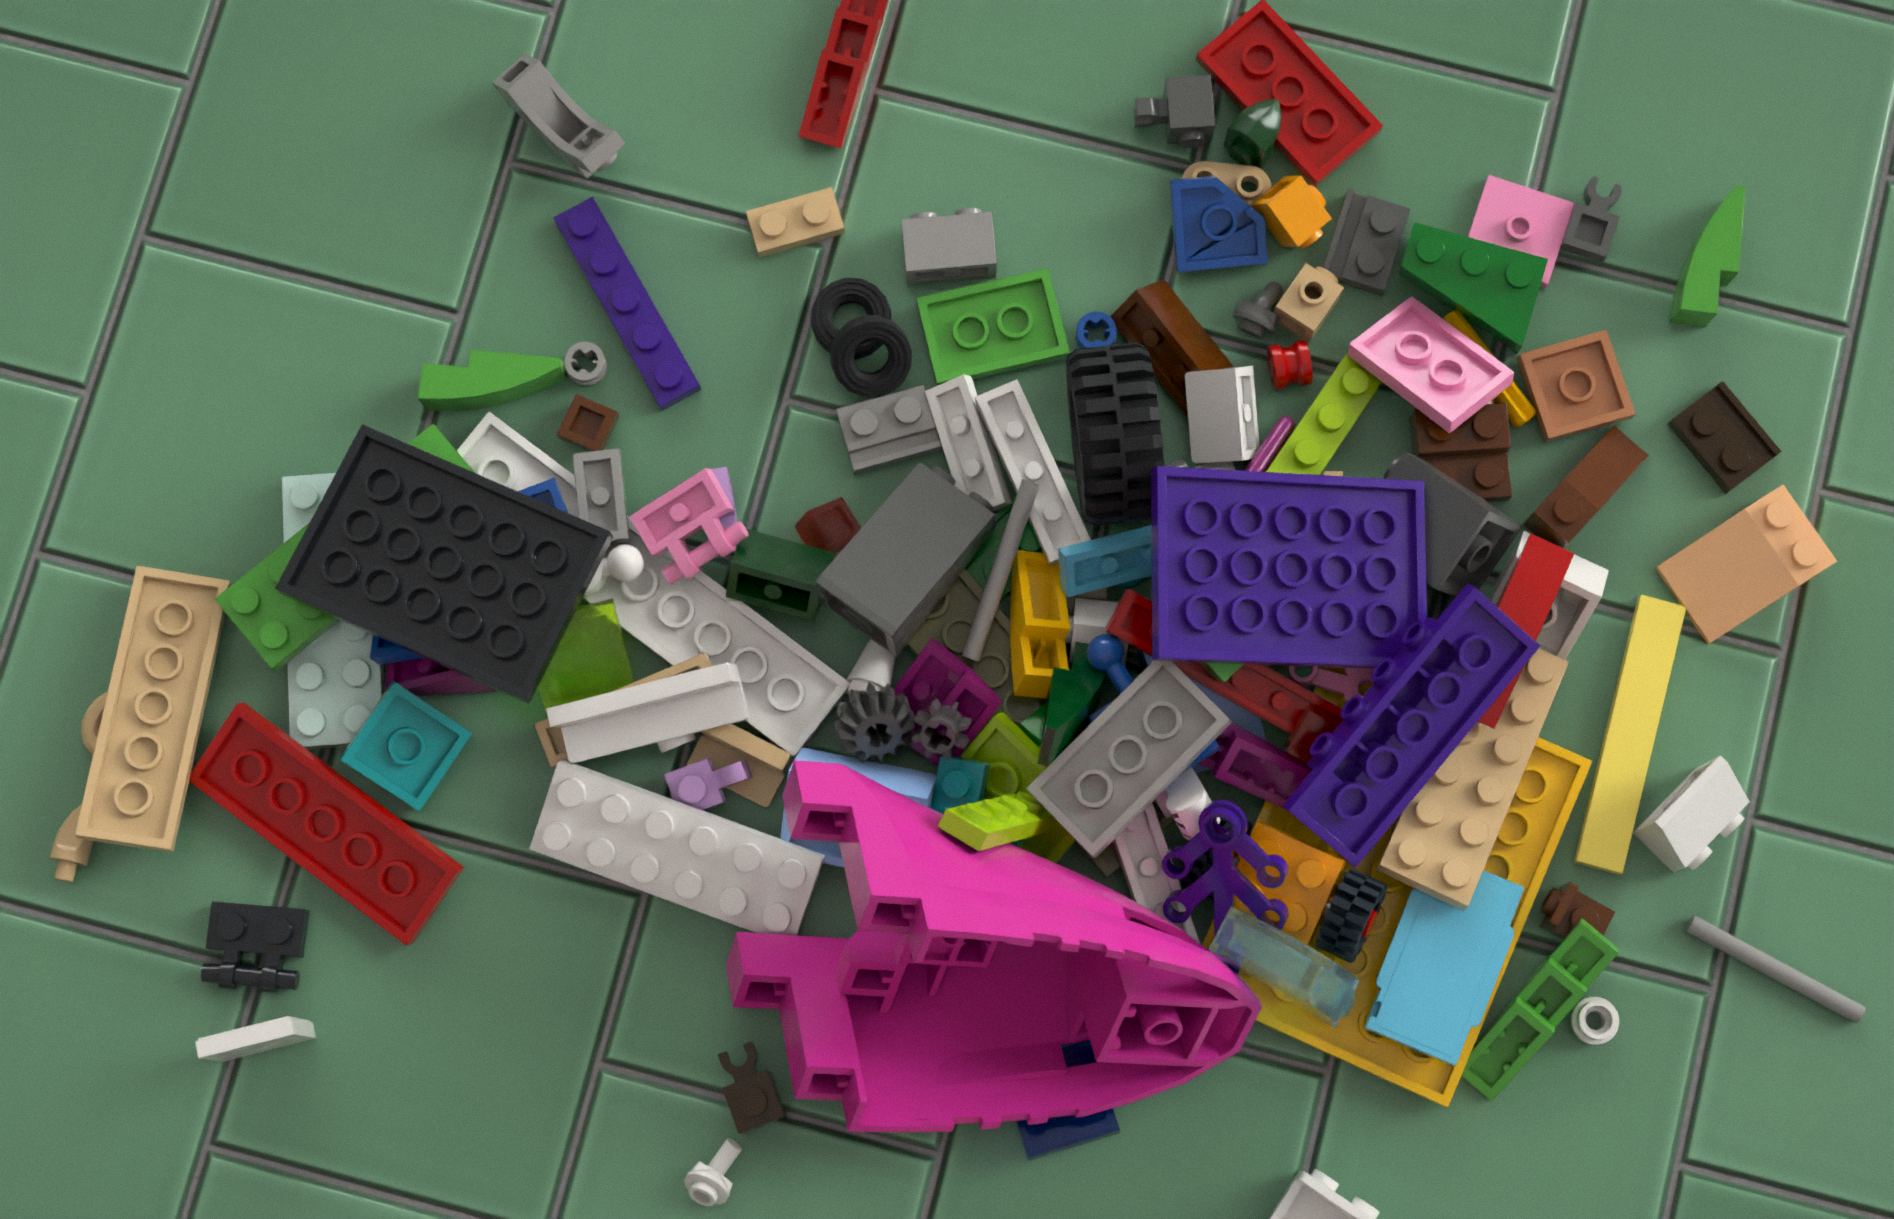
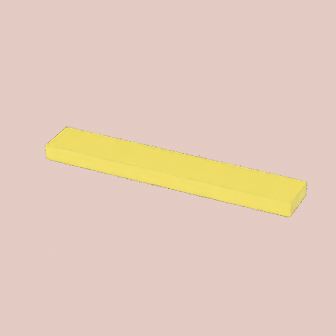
M1642 594L1637 598L1574 863L1616 875L1623 874L1686 606Z

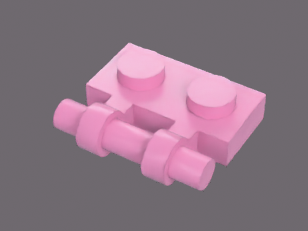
M708 468L701 470L629 516L651 556L658 557L669 550L674 562L663 568L662 572L670 584L677 582L683 577L692 578L702 571V565L718 555L724 558L736 550L737 543L749 536L747 529L740 521L727 529L722 526L719 518L734 508L712 469ZM703 529L709 540L691 551L685 539Z

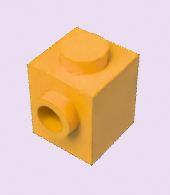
M1301 175L1284 176L1251 204L1265 218V225L1281 247H1300L1302 249L1311 245L1323 234L1320 228L1332 219L1324 208L1326 201L1323 195L1314 186L1308 185Z

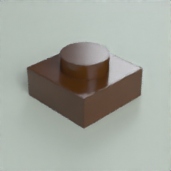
M576 394L557 432V436L559 439L589 452L604 450L618 421L619 414L611 408Z

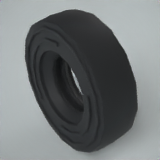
M843 278L831 282L819 292L812 305L811 326L816 340L828 353H830L832 342L839 331L834 324V315L842 305L857 303L866 309L868 315H879L891 320L892 312L888 300L876 285L860 278ZM876 340L862 343L856 349L854 359L857 360L873 354L883 343Z
M863 315L848 321L837 332L831 345L830 364L837 380L849 392L862 397H881L893 392L905 381L911 368L912 349L905 332L894 321L879 315ZM874 340L883 343L888 350V359L881 369L874 372H865L855 365L854 354L862 343Z

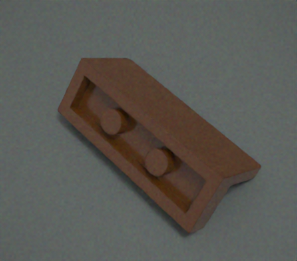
M1164 280L1136 289L1110 316L1128 343H1139L1148 348L1155 377L1187 417L1185 374L1193 371L1234 368L1232 363Z

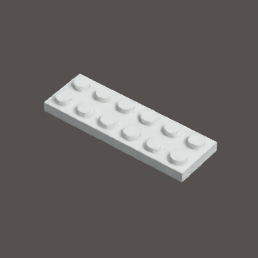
M564 759L557 763L529 848L530 850L752 932L781 935L799 934L825 855L575 763H570Z

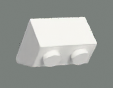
M1523 531L1489 598L1495 605L1530 535L1526 531ZM1574 554L1536 640L1540 645V649L1566 660L1602 598L1609 570Z
M1720 755L1695 768L1640 824L1633 834L1673 873L1687 866L1693 871L1713 852L1707 845L1719 833L1725 838L1743 822L1745 818L1740 812L1750 801L1730 765Z

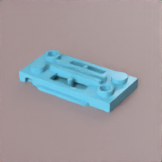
M1483 870L1469 906L1464 911L1418 889H1413L1409 894L1376 978V985L1379 989L1363 1028L1451 1066H1456L1470 1028L1478 1026L1484 1015L1514 937V929L1510 924L1525 887Z

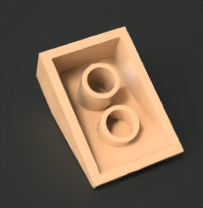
M1781 485L1655 569L1678 603L1686 606L1685 613L1708 645L1836 563L1837 560L1784 485Z

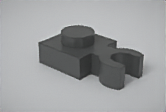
M1593 176L1583 193V198L1587 205L1575 203L1560 249L1603 263L1607 257L1620 217L1607 211L1620 198L1621 185L1615 184L1609 197L1604 198L1596 193L1595 188L1598 178Z

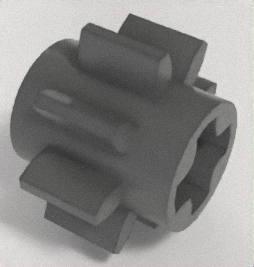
M936 698L930 705V714L922 710L917 712L913 720L923 727L915 731L912 741L922 742L926 748L925 757L928 758L932 753L943 754L947 761L950 760L953 754V745L962 749L966 748L970 739L961 731L969 728L972 720L967 717L962 718L961 714L957 711L958 702H954L951 706H941ZM939 724H943L948 728L944 735L936 732Z

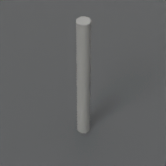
M1024 479L1021 481L962 653L964 657L980 661L1033 507L1039 484Z
M1695 915L1689 920L1685 932L1856 1024L1863 1017L1866 1009L1865 1006Z

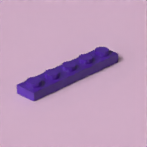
M591 197L553 217L661 411L700 391V384L594 198Z

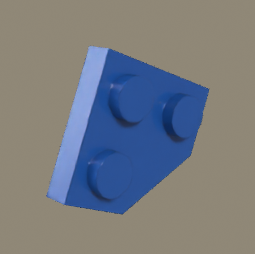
M1216 176L1169 180L1177 272L1268 263L1265 218Z

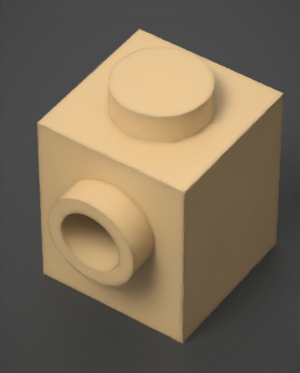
M1305 263L1275 307L1274 313L1279 317L1277 324L1309 344L1337 304L1344 287L1338 284L1337 277L1327 269L1319 266L1313 268Z

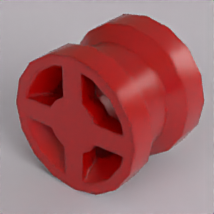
M1305 340L1295 341L1291 347L1282 348L1277 344L1267 347L1268 370L1275 391L1283 390L1291 383H1299L1301 386L1312 384V363Z

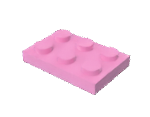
M1413 296L1349 343L1348 356L1448 433H1451L1509 387L1514 377V371Z

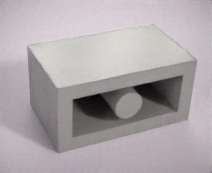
M964 208L956 211L955 215L937 216L934 212H919L911 215L910 219H901L907 285L996 277L997 260L992 211L982 212L979 208Z

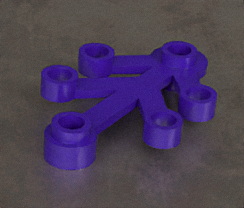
M1218 800L1209 803L1201 812L1198 820L1200 831L1183 846L1170 848L1162 860V869L1168 877L1182 879L1187 876L1194 861L1213 847V865L1184 890L1171 892L1163 904V913L1171 922L1183 923L1190 917L1194 907L1214 891L1215 941L1209 945L1208 950L1238 974L1244 963L1245 955L1242 947L1235 941L1234 894L1257 917L1259 926L1267 932L1280 931L1289 917V911L1282 901L1277 899L1268 900L1234 865V851L1256 870L1258 881L1267 888H1277L1284 882L1288 874V864L1278 855H1267L1246 834L1247 819L1244 812L1237 805L1229 801ZM1216 818H1225L1231 823L1232 827H1221ZM1170 858H1180L1184 862L1185 867H1175ZM1265 867H1275L1279 871L1280 876L1272 877L1268 875ZM1178 901L1182 903L1186 911L1179 912L1175 910L1171 902ZM1265 911H1275L1280 916V920H1270L1266 916ZM1219 950L1228 952L1234 959H1224L1220 955Z

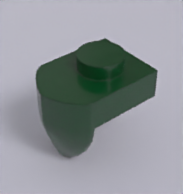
M1278 99L1263 100L1245 108L1227 129L1223 146L1228 149L1229 155L1238 163L1248 166L1251 164L1261 169L1270 158L1282 120Z

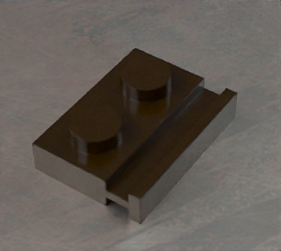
M1723 381L1668 423L1669 427L1725 494L1782 452Z

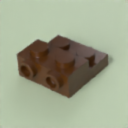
M1492 399L1451 433H1448L1420 410L1414 409L1409 418L1413 455L1425 460L1487 502L1510 500L1512 489L1508 451L1511 448L1506 403L1495 404L1494 399Z

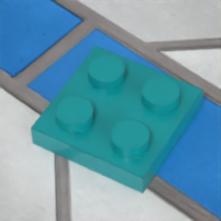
M392 681L339 759L420 811L473 733L398 683Z

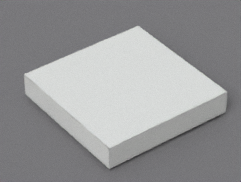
M286 1016L198 1038L195 1044L199 1059L224 1062L315 1039L316 1035L313 1022Z

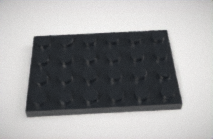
M362 424L275 589L280 594L530 704L613 539V535L606 529Z

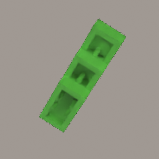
M1581 918L1477 1040L1461 1076L1488 1099L1493 1101L1553 1035L1555 1027L1587 993V988L1619 954V948Z

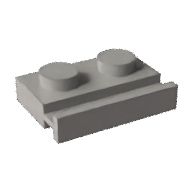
M924 385L836 409L854 475L942 451V445L925 394Z

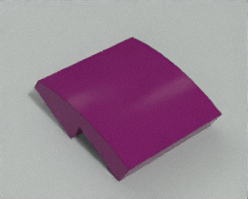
M932 637L893 688L895 694L903 693L907 697L910 710L913 711L914 716H916L919 710L930 714V705L936 698L941 706H951L954 702L959 703L957 711L961 714L962 718H971L972 722L969 728L961 731L970 739L966 748L962 749L953 745L954 751L952 755L958 757L963 754L1002 703V700L974 671ZM915 723V727L911 729L912 735L923 726ZM939 724L936 732L944 735L948 728L943 724ZM912 741L910 747L925 757L926 748L922 742ZM932 753L927 759L938 767L940 755L943 754Z

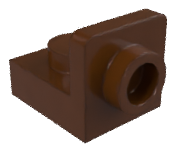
M1568 882L1562 885L1559 890L1553 887L1547 894L1540 908V912L1545 915L1540 927L1564 939L1582 918L1604 935L1615 911L1578 892L1579 886Z

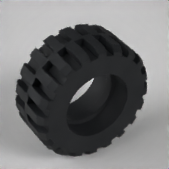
M1127 343L1075 349L1066 357V380L1074 466L1083 520L1093 526L1151 520L1152 468L1165 465L1156 383L1154 381V372L1148 348L1139 343Z

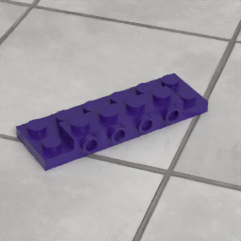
M1466 584L1437 620L1428 617L1424 623L1417 621L1405 631L1402 637V643L1405 646L1393 660L1386 658L1375 667L1371 675V680L1374 683L1364 696L1355 695L1350 698L1340 712V716L1344 720L1332 734L1325 732L1312 743L1309 752L1313 757L1307 763L1312 771L1283 804L1287 811L1354 867L1359 865L1540 647L1535 640L1476 587L1470 584Z

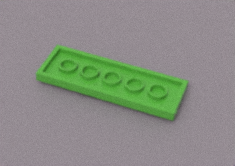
M434 423L408 443L474 472ZM309 523L215 598L216 602L275 672L339 621V619L280 594L275 589Z

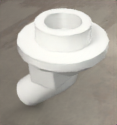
M727 1138L708 1166L699 1161L687 1173L684 1184L689 1191V1196L695 1202L704 1206H713L714 1204L720 1205L727 1201L733 1183L725 1178L724 1174L742 1151V1147L737 1142Z

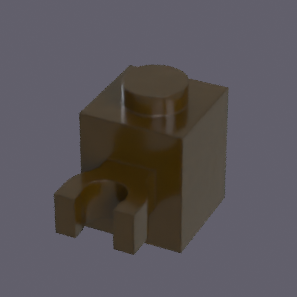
M752 1041L743 1044L747 1053V1061L742 1066H734L730 1061L727 1051L718 1054L722 1067L733 1076L735 1083L722 1089L739 1134H745L787 1117L772 1073L767 1070L757 1074V1051Z

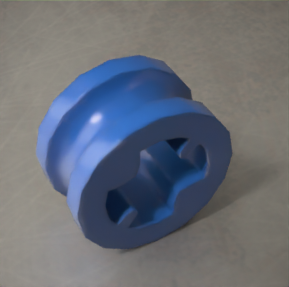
M1094 311L1087 313L1077 324L1075 338L1077 346L1081 349L1114 345L1117 334L1116 324L1109 315L1103 312ZM1100 325L1105 328L1104 338H1108L1106 341L1103 342L1100 339H1096L1091 343L1087 340L1089 331L1085 329L1088 326L1094 330Z

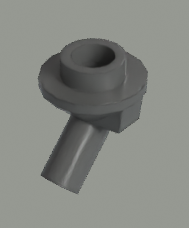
M1278 282L1268 283L1257 296L1254 303L1241 301L1233 314V317L1240 321L1237 326L1239 330L1262 339L1264 333L1274 334L1279 317L1271 312L1270 309L1283 294V288Z

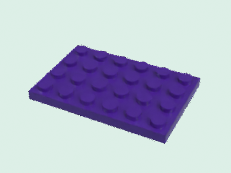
M1156 466L1152 468V660L1375 669L1384 659L1391 658L1393 660L1405 645L1402 643V637L1413 623L1417 621L1424 623L1427 620L1424 481Z

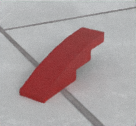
M841 0L839 8L836 7L825 50L822 49L799 137L840 149L843 148L870 67L889 0Z
M1530 533L1496 606L1536 641L1574 553ZM1523 668L1478 722L1495 729Z

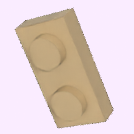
M832 187L746 211L759 258L845 234Z

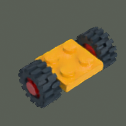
M1220 817L1219 825L1221 827H1232L1228 820ZM1247 821L1246 834L1267 855H1278L1288 864V874L1284 882L1277 888H1267L1258 881L1256 870L1234 851V865L1268 900H1280L1288 908L1289 917L1284 927L1272 934L1304 949H1308L1321 919L1325 915V920L1320 926L1315 946L1349 963L1354 962L1357 954L1359 955L1363 943L1368 938L1376 916L1379 914L1380 905L1386 895L1387 884L1351 868L1344 876L1343 882L1338 886L1336 895L1332 896L1347 860L1261 821L1256 822L1251 833L1252 823ZM1213 847L1194 861L1187 876L1181 879L1182 885L1188 887L1213 865ZM1265 867L1268 875L1272 877L1280 876L1279 871L1275 867ZM1214 891L1208 897L1214 899ZM1234 894L1235 917L1261 928L1257 922V917ZM1265 911L1266 916L1270 920H1280V916L1275 911Z

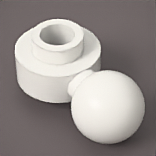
M619 545L612 549L608 557L602 559L584 596L593 595L601 590L607 580V576H612L616 580L623 582L636 579L644 567V560L640 551L631 545Z

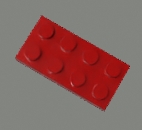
M1265 0L1259 1L1196 55L1195 61L1209 75L1211 74V78L1242 111L1256 102L1278 99L1282 120L1274 145L1314 187L1318 186L1376 137L1383 128L1379 120Z

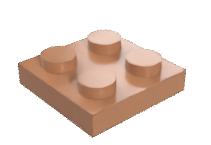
M1607 329L1521 353L1517 357L1530 401L1536 409V418L1545 443L1629 420L1636 414Z

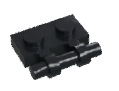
M212 901L206 949L224 951L221 964H203L201 981L218 983L219 987L224 989H236L238 985L261 987L262 992L277 993L280 988L296 990L300 979L299 971L283 970L285 956L304 957L309 910ZM243 953L266 954L263 968L241 966Z

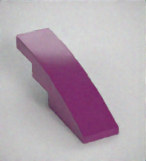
M1233 722L1215 739L1221 749L1198 763L1212 770L1215 778L1285 809L1283 804L1312 771L1305 763Z

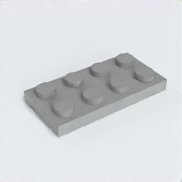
M1154 660L1026 789L1092 857L1096 858L1232 721L1172 661Z

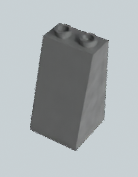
M921 462L916 465L815 581L823 606L896 658L996 527L995 514L991 512L993 506L985 498L975 492H971L969 495L965 494L954 486L956 483L955 479L945 470L938 466H933L932 469H929Z

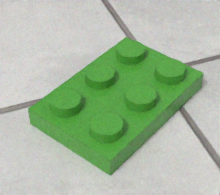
M1049 268L916 298L936 386L963 374L972 376V380L1066 359L1070 354Z

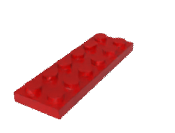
M245 702L235 705L191 772L189 782L406 946L414 943L464 869L462 865Z

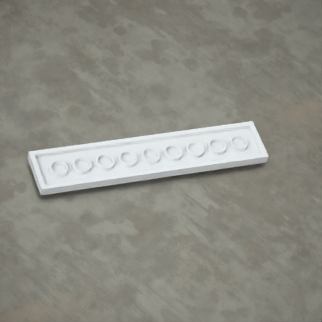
M488 412L457 450L476 474L516 491L555 478L568 513L579 518L575 476L491 412ZM627 515L630 542L610 544L603 558L608 557L611 550L619 545H631L637 548L643 556L644 567L641 574L636 579L628 582L619 581L612 576H607V580L601 590L593 595L584 596L582 599L671 666L702 653H708L712 666L726 662L737 664L749 712V718L745 722L780 749L790 753L793 759H795L800 749L807 745L845 696L850 682L745 603L727 598L726 589L702 571L690 579L683 577L677 582L670 584L662 572L663 568L674 562L669 550L658 557L651 556L631 518Z

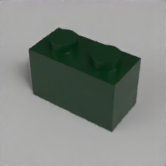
M747 529L749 536L740 541L730 564L726 597L815 622L822 604L815 581L833 561L835 553Z

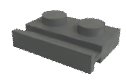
M1348 189L1323 268L1333 273L1340 280L1339 283L1382 296L1403 235L1410 208L1369 195L1367 197L1354 194L1355 191Z

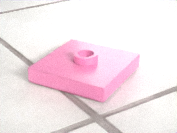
M1488 175L1467 237L1547 258L1548 262L1540 285L1541 288L1545 289L1549 284L1574 203Z

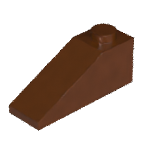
M1614 425L1539 505L1523 525L1534 535L1564 548L1649 455Z

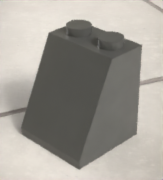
M1406 451L1403 452L1400 458L1395 459L1385 472L1384 479L1424 481L1426 583L1436 590L1455 597L1466 584H1470L1479 590L1523 525L1425 460Z

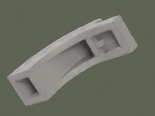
M524 53L492 82L494 87L523 121L564 162L587 179L596 170L600 171L608 167L616 159L617 151L626 144L614 129L594 120L582 110L561 88L540 60Z

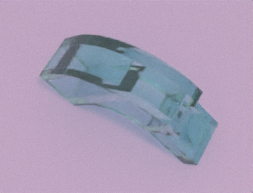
M1231 906L1208 950L1225 964L1277 989L1301 1004L1319 1021L1336 1028L1339 1020L1346 1017L1351 1011L1355 1001L1354 991L1360 980L1345 968L1305 943Z

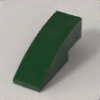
M1075 643L1069 670L1053 668L1045 701L1037 764L1047 766L1053 762L1088 727L1091 722L1088 716L1096 712L1107 673L1091 666L1087 658V647L1089 645L1087 643Z

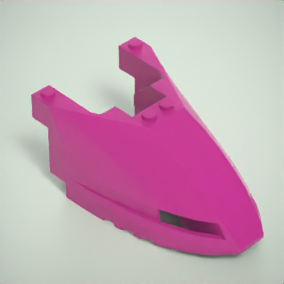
M794 760L782 798L790 839L839 842L858 931L849 939L736 932L726 961L732 1007L779 1009L795 1099L842 1101L848 1132H952L955 1124L979 1123L980 1130L1000 1128L1001 1123L1006 1121L1027 1120L1028 1125L1047 1123L1048 1119L1052 1117L1075 1115L1076 1118L1084 1117L1133 1103L1185 1084L1238 1053L1262 1008L1260 999L1245 981L1216 955L1184 931L1148 908L1090 878L1008 843L978 851L937 827L943 816L942 813L915 802L843 764ZM1090 1041L1096 1063L1066 1067L1061 1045Z

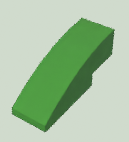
M1736 185L1711 215L1693 242L1681 268L1675 288L1669 323L1706 327L1717 315L1719 286H1727L1739 273L1746 186Z
M470 350L468 367L422 363L418 399L426 410L461 411L488 408L514 402L544 391L565 380L567 370L560 357Z

